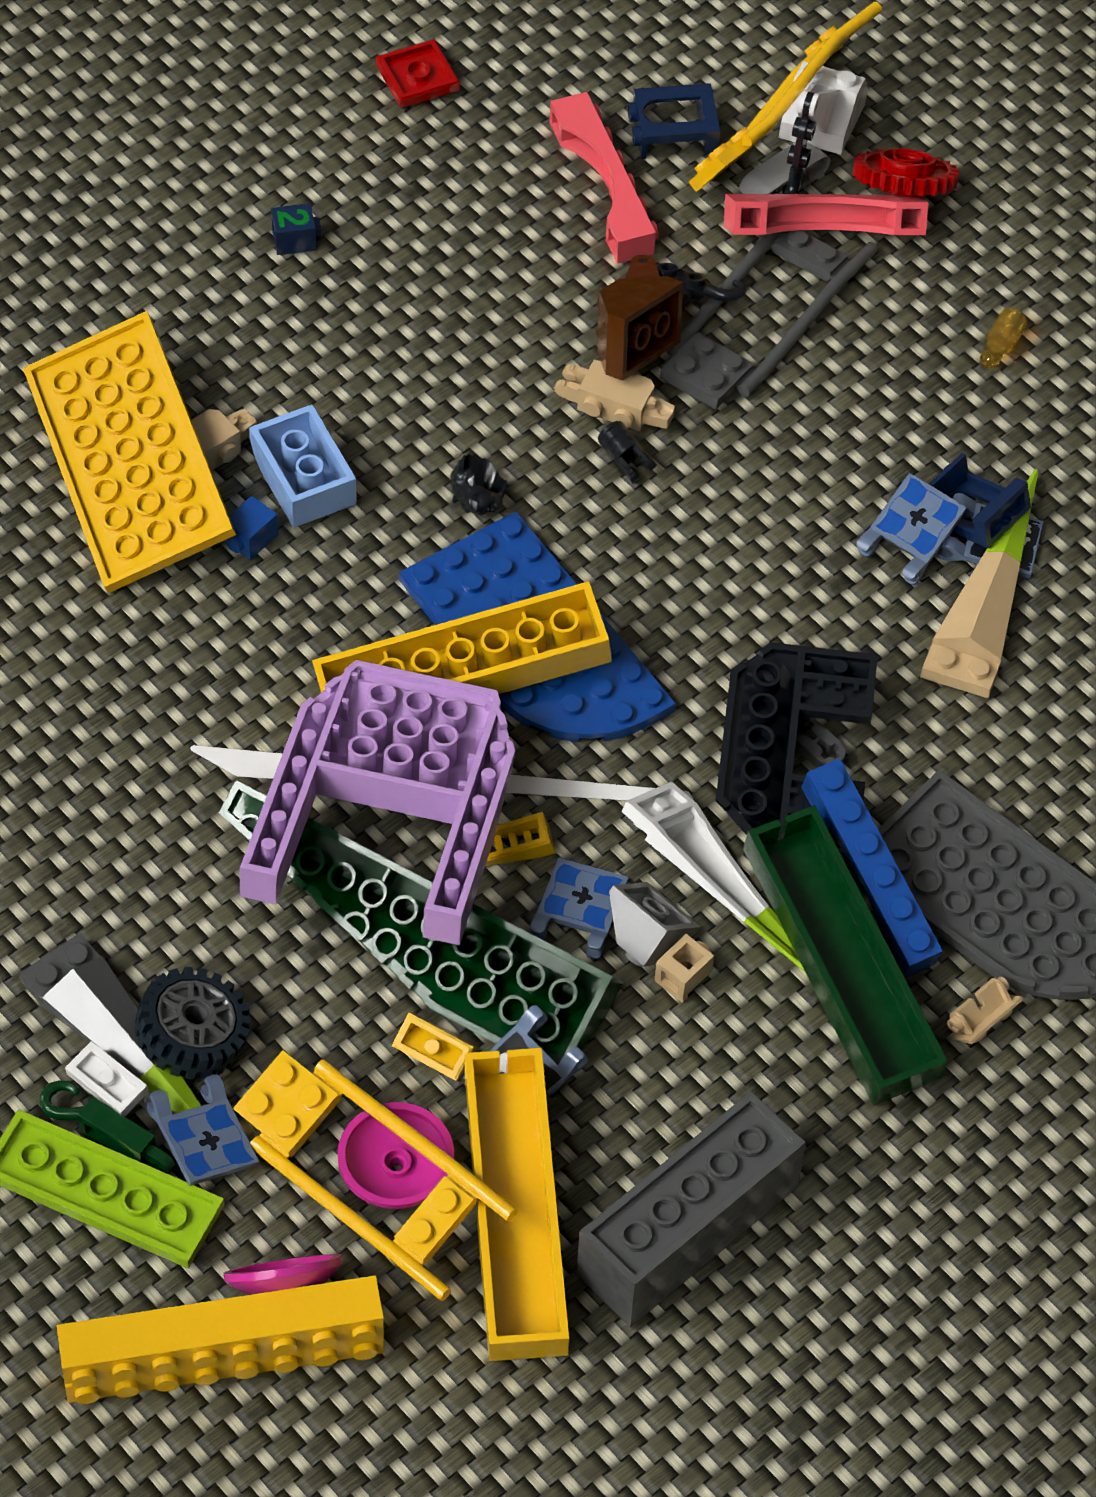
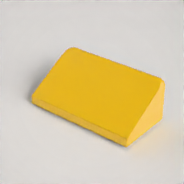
M410 1012L392 1044V1047L455 1081H458L464 1073L465 1053L478 1052L479 1047Z

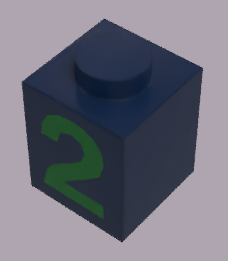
M311 203L271 208L272 234L277 255L316 251V237L322 235L319 216L313 217Z

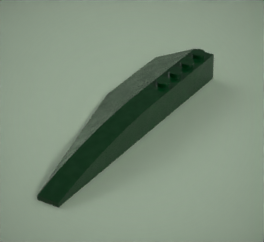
M236 780L219 813L250 841L267 796ZM310 818L307 819L287 875L357 941L361 942L372 955L387 966L399 980L414 991L426 1005L437 1013L496 1044L519 1022L531 1006L536 1005L546 1014L548 1020L539 1030L529 1035L534 1042L557 1065L572 1047H577L582 1051L606 1017L624 982L475 904L472 905L460 945L424 938V908L433 882Z

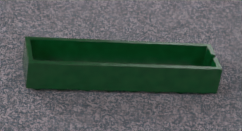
M814 805L785 816L782 829L777 819L749 830L743 850L873 1106L941 1079L948 1061L816 806ZM780 832L781 840L777 841Z

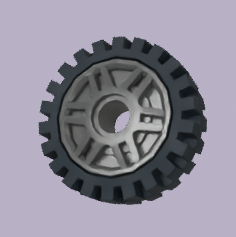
M184 967L181 974L175 968L170 970L167 976L164 973L157 976L155 982L152 981L147 987L135 1017V1036H139L138 1044L141 1050L147 1048L145 1056L150 1061L158 1057L156 1066L162 1070L167 1065L171 1066V1075L178 1077L181 1070L185 1071V1079H194L197 1072H199L201 1079H205L212 1072L214 1075H219L223 1073L225 1068L229 1069L241 1054L251 1025V1016H248L250 1011L248 1003L242 1004L243 994L240 991L232 993L235 985L229 980L222 985L220 983L222 976L214 973L212 978L207 977L208 970L199 968L196 975L193 974L192 967Z

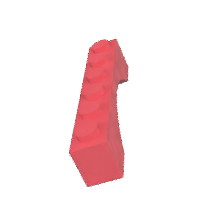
M587 92L550 101V125L560 146L586 160L600 174L608 187L612 198V207L607 216L605 240L616 263L630 261L637 255H654L655 240L659 239L657 225L654 220L650 221L648 218L645 200L642 196L638 197L636 193L634 178L624 168V159L621 151L615 150L613 146L611 131L608 126L604 127L601 121L602 117L598 104L592 103Z
M725 194L724 228L733 235H767L798 230H848L889 235H926L928 202L919 196L904 197L898 195Z

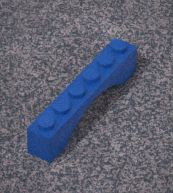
M839 758L807 772L801 788L810 805L816 806L828 831L835 838L856 872L874 911L881 933L904 978L935 965L943 950L841 759Z

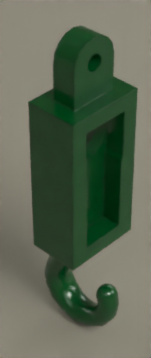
M58 1080L49 1083L43 1088L40 1094V1107L48 1117L56 1120L78 1121L80 1134L89 1140L169 1174L175 1166L174 1160L156 1147L155 1135L94 1097L85 1106L74 1108L55 1107L51 1099L56 1092L68 1091L73 1096L80 1094V1089L75 1083Z

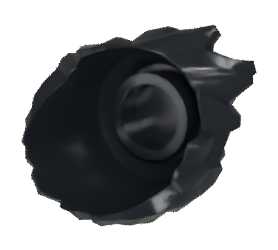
M470 453L460 458L450 475V485L453 493L452 502L455 504L460 501L461 507L466 513H477L479 516H482L485 512H495L498 510L499 506L503 503L507 480L501 482L500 475L490 460L481 458L477 454L470 455Z

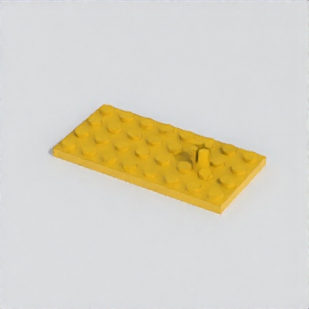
M147 311L23 368L103 586L108 593L236 535L154 323Z

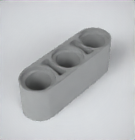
M807 143L806 148L812 150L807 168H803L799 190L822 176L827 171L831 162L829 156ZM791 145L750 171L741 181L739 191L742 194H784L788 185L790 167L792 166L787 164Z

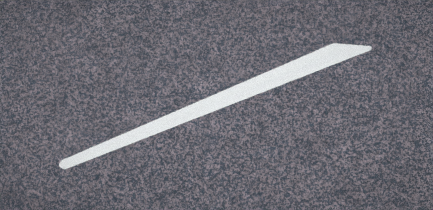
M191 746V751L237 777L273 779L282 757V753ZM510 775L506 793L630 800L655 788ZM683 791L693 800L692 795L688 791Z

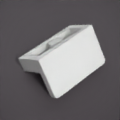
M92 1041L65 1067L69 1077L103 1104L124 1117L138 1103L146 1109V1103L151 1100L148 1086Z

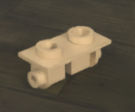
M991 978L974 993L980 1003L979 1007L974 999L968 998L956 1010L950 1013L947 1025L953 1033L948 1036L949 1040L969 1044L982 1040L993 1025L1012 1014V1009L1023 1001V998L1021 996L1009 995L1007 990L1010 986L1005 978Z

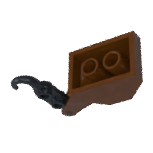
M634 256L631 259L626 277L616 280L599 291L597 300L599 320L596 330L598 337L597 352L605 374L623 381L681 343L683 293L689 299H701L705 296L717 301H734L745 295L747 291L746 285L741 281L733 280L732 284L737 289H724L711 284L702 273H690L678 269V266L673 263H662L656 266L655 260L651 256Z

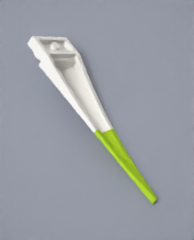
M669 782L626 801L622 813L633 821L636 827L647 834L645 841L805 972L777 915L733 859L694 800L673 782Z

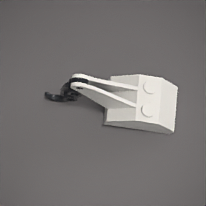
M802 62L794 81L807 66L808 62ZM822 66L783 115L778 138L796 142L795 145H791L787 157V164L792 166L790 167L788 185L784 194H797L803 168H807L812 150L806 148L807 143L819 149L841 155L865 106L868 91L866 78L857 76L850 71H838Z

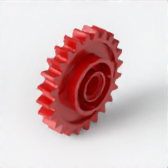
M908 148L876 149V152L866 151V154L859 153V156H855L853 176H855L856 180H861V184H870V188H878L883 192L904 197L936 196L937 193L945 195L947 191L953 192V189H957L959 169H956V165L950 164V161H942L941 157H934L920 150Z

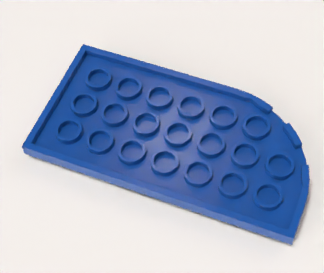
M516 511L399 572V581L434 625L577 585ZM601 613L600 615L609 638L612 662L498 694L504 711L524 726L530 728L532 725L552 733L551 737L575 742H579V738L603 737L604 741H609L634 734L674 713L676 703Z

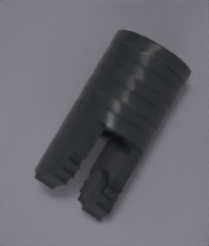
M612 422L600 432L598 442L632 484H635L640 479L637 472L628 464L640 457L642 464L650 471L657 466L623 422Z

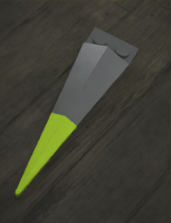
M78 933L19 973L20 981L45 1010L88 1043L92 1041L148 1086L150 1094L159 1090L165 1091L173 1114L201 1106L181 1074L178 1077L171 1075V1066L167 1065L162 1070L156 1066L158 1057L150 1061L145 1056L147 1048L141 1050L138 1044L139 1036H135L137 1007L104 957H100L81 933Z

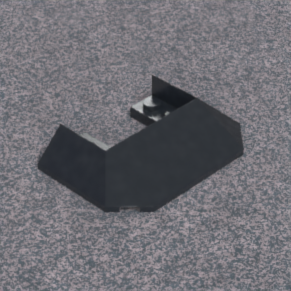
M770 642L759 650V654L746 663L741 662L731 669L716 802L746 835L749 830L777 819L782 829L785 816L811 807L801 788L806 775L793 774L799 716L871 725L878 654ZM853 781L864 801L865 782ZM780 832L777 841L781 840ZM830 833V835H831V837H832L834 843L836 844L837 848H841V847L839 846V844L837 843V841L835 840V838H834V837L832 836V834Z

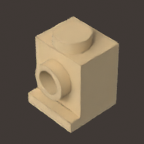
M685 934L656 962L655 982L683 1003L688 998V994L713 971L714 955L706 944L701 941H695Z

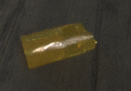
M1012 308L1003 309L992 325L991 330L987 333V344L980 356V362L984 368L993 369V367H996L1005 353H1009L1014 349L1019 338L1026 330L1028 325L1027 319L1018 310Z

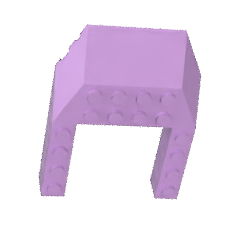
M359 660L351 663L345 668L342 675L334 677L325 684V690L314 699L309 697L300 706L240 866V897L277 904L316 794L452 824L424 908L423 937L460 945L496 834L515 758L514 744L510 740L507 731V721L504 713L501 711L498 691Z

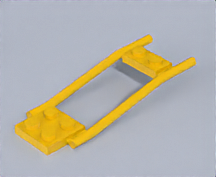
M878 2L871 3L839 29H836L833 25L817 41L810 45L804 51L807 57L790 72L747 128L744 127L738 131L727 143L721 144L708 155L709 157L694 168L698 174L688 182L696 192L732 166L776 126L829 57L840 50L843 44L856 31L880 14L882 6ZM802 62H808L807 66L794 81Z
M282 1050L233 1108L237 1114L261 1132L250 1143L255 1153L374 1246L440 1301H444L450 1295L451 1288L427 1270L423 1264L429 1262L477 1204L476 1201L480 1199L507 1222L511 1221L517 1214L518 1210L324 1059L318 1062L314 1072L311 1073ZM343 1094L448 1174L447 1177L444 1176L396 1233L393 1241L288 1159L296 1154L340 1102Z

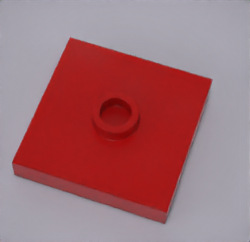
M435 39L376 56V66L400 109L460 91V82Z

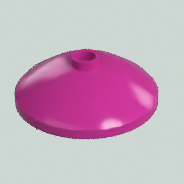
M390 1102L382 1104L454 1159L452 1138L446 1126L438 1117L422 1107L409 1103ZM365 1110L347 1125L341 1135L338 1146V1166L341 1176L356 1196L372 1205L388 1209H403L422 1204L442 1178L448 1176L446 1172ZM393 1165H399L402 1167V1169L399 1171H392L390 1167Z
M342 1255L305 1256L244 1266L224 1272V1280L232 1288L247 1295L323 1284L339 1270L343 1263Z

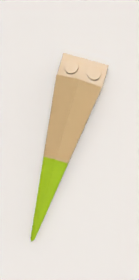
M1037 469L1032 472L1027 480L1031 507L1038 477ZM1031 508L986 549L934 636L922 667L921 678L989 698L1002 658Z

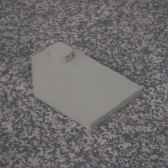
M648 882L613 885L609 891L616 943L626 951L625 956L635 965L641 967L656 965V962L685 934L692 937L700 928L696 922Z

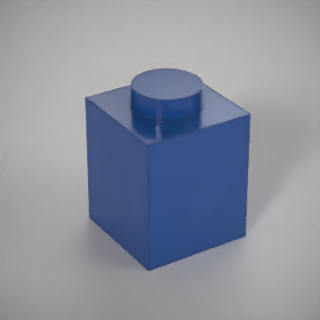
M250 496L229 515L236 535L224 540L230 550L235 553H241L251 560L278 536V514L253 496Z

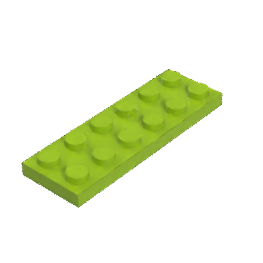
M19 1109L0 1138L1 1187L188 1269L225 1206L224 1198L194 1185L189 1186L187 1182Z

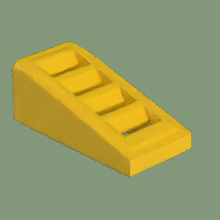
M539 812L499 824L494 837L497 851L489 853L485 866L555 854L550 827L544 813ZM538 833L539 839L533 840L532 834ZM523 835L525 843L519 844L517 836ZM509 837L511 847L504 849L502 838Z

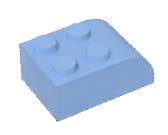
M312 404L249 427L251 446L258 466L293 528L357 504L356 478Z

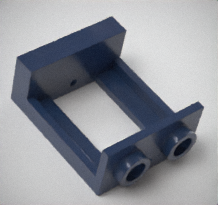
M711 83L634 89L633 102L628 103L629 122H635V127H632L633 146H639L641 159H646L648 144L703 140L705 154H710L719 147L720 127ZM697 100L696 108L699 121L654 123L645 117L643 111L648 105L653 103Z
M963 453L951 464H948L929 483V485L950 498H953L956 493H962L988 503L973 518L974 523L961 518L952 531L985 548H989L1031 508L1028 482L1016 477L1006 488L968 472L967 458Z

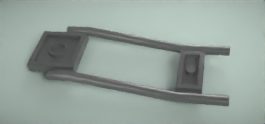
M802 230L763 235L719 287L730 290L735 289L736 287L732 284L733 280L742 281L770 247L773 248V253L829 283L757 369L754 368L753 362L699 333L700 329L723 304V301L709 298L681 331V343L667 351L670 356L674 357L661 368L660 379L715 410L736 389H738L742 396L748 397L769 376L838 291L877 253L878 248L876 244L868 242L849 261L847 259L848 255Z

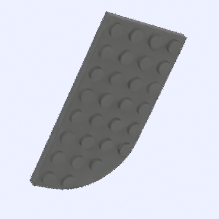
M938 770L878 829L932 932L996 979L998 977L1005 978L1010 987L1019 991L1058 1000L1096 997V883L956 781ZM847 859L846 866L848 870L857 875L851 863Z

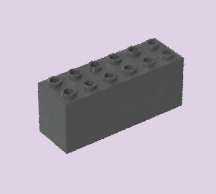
M750 1091L579 1232L576 1275L629 1327H632L799 1186L806 1142Z

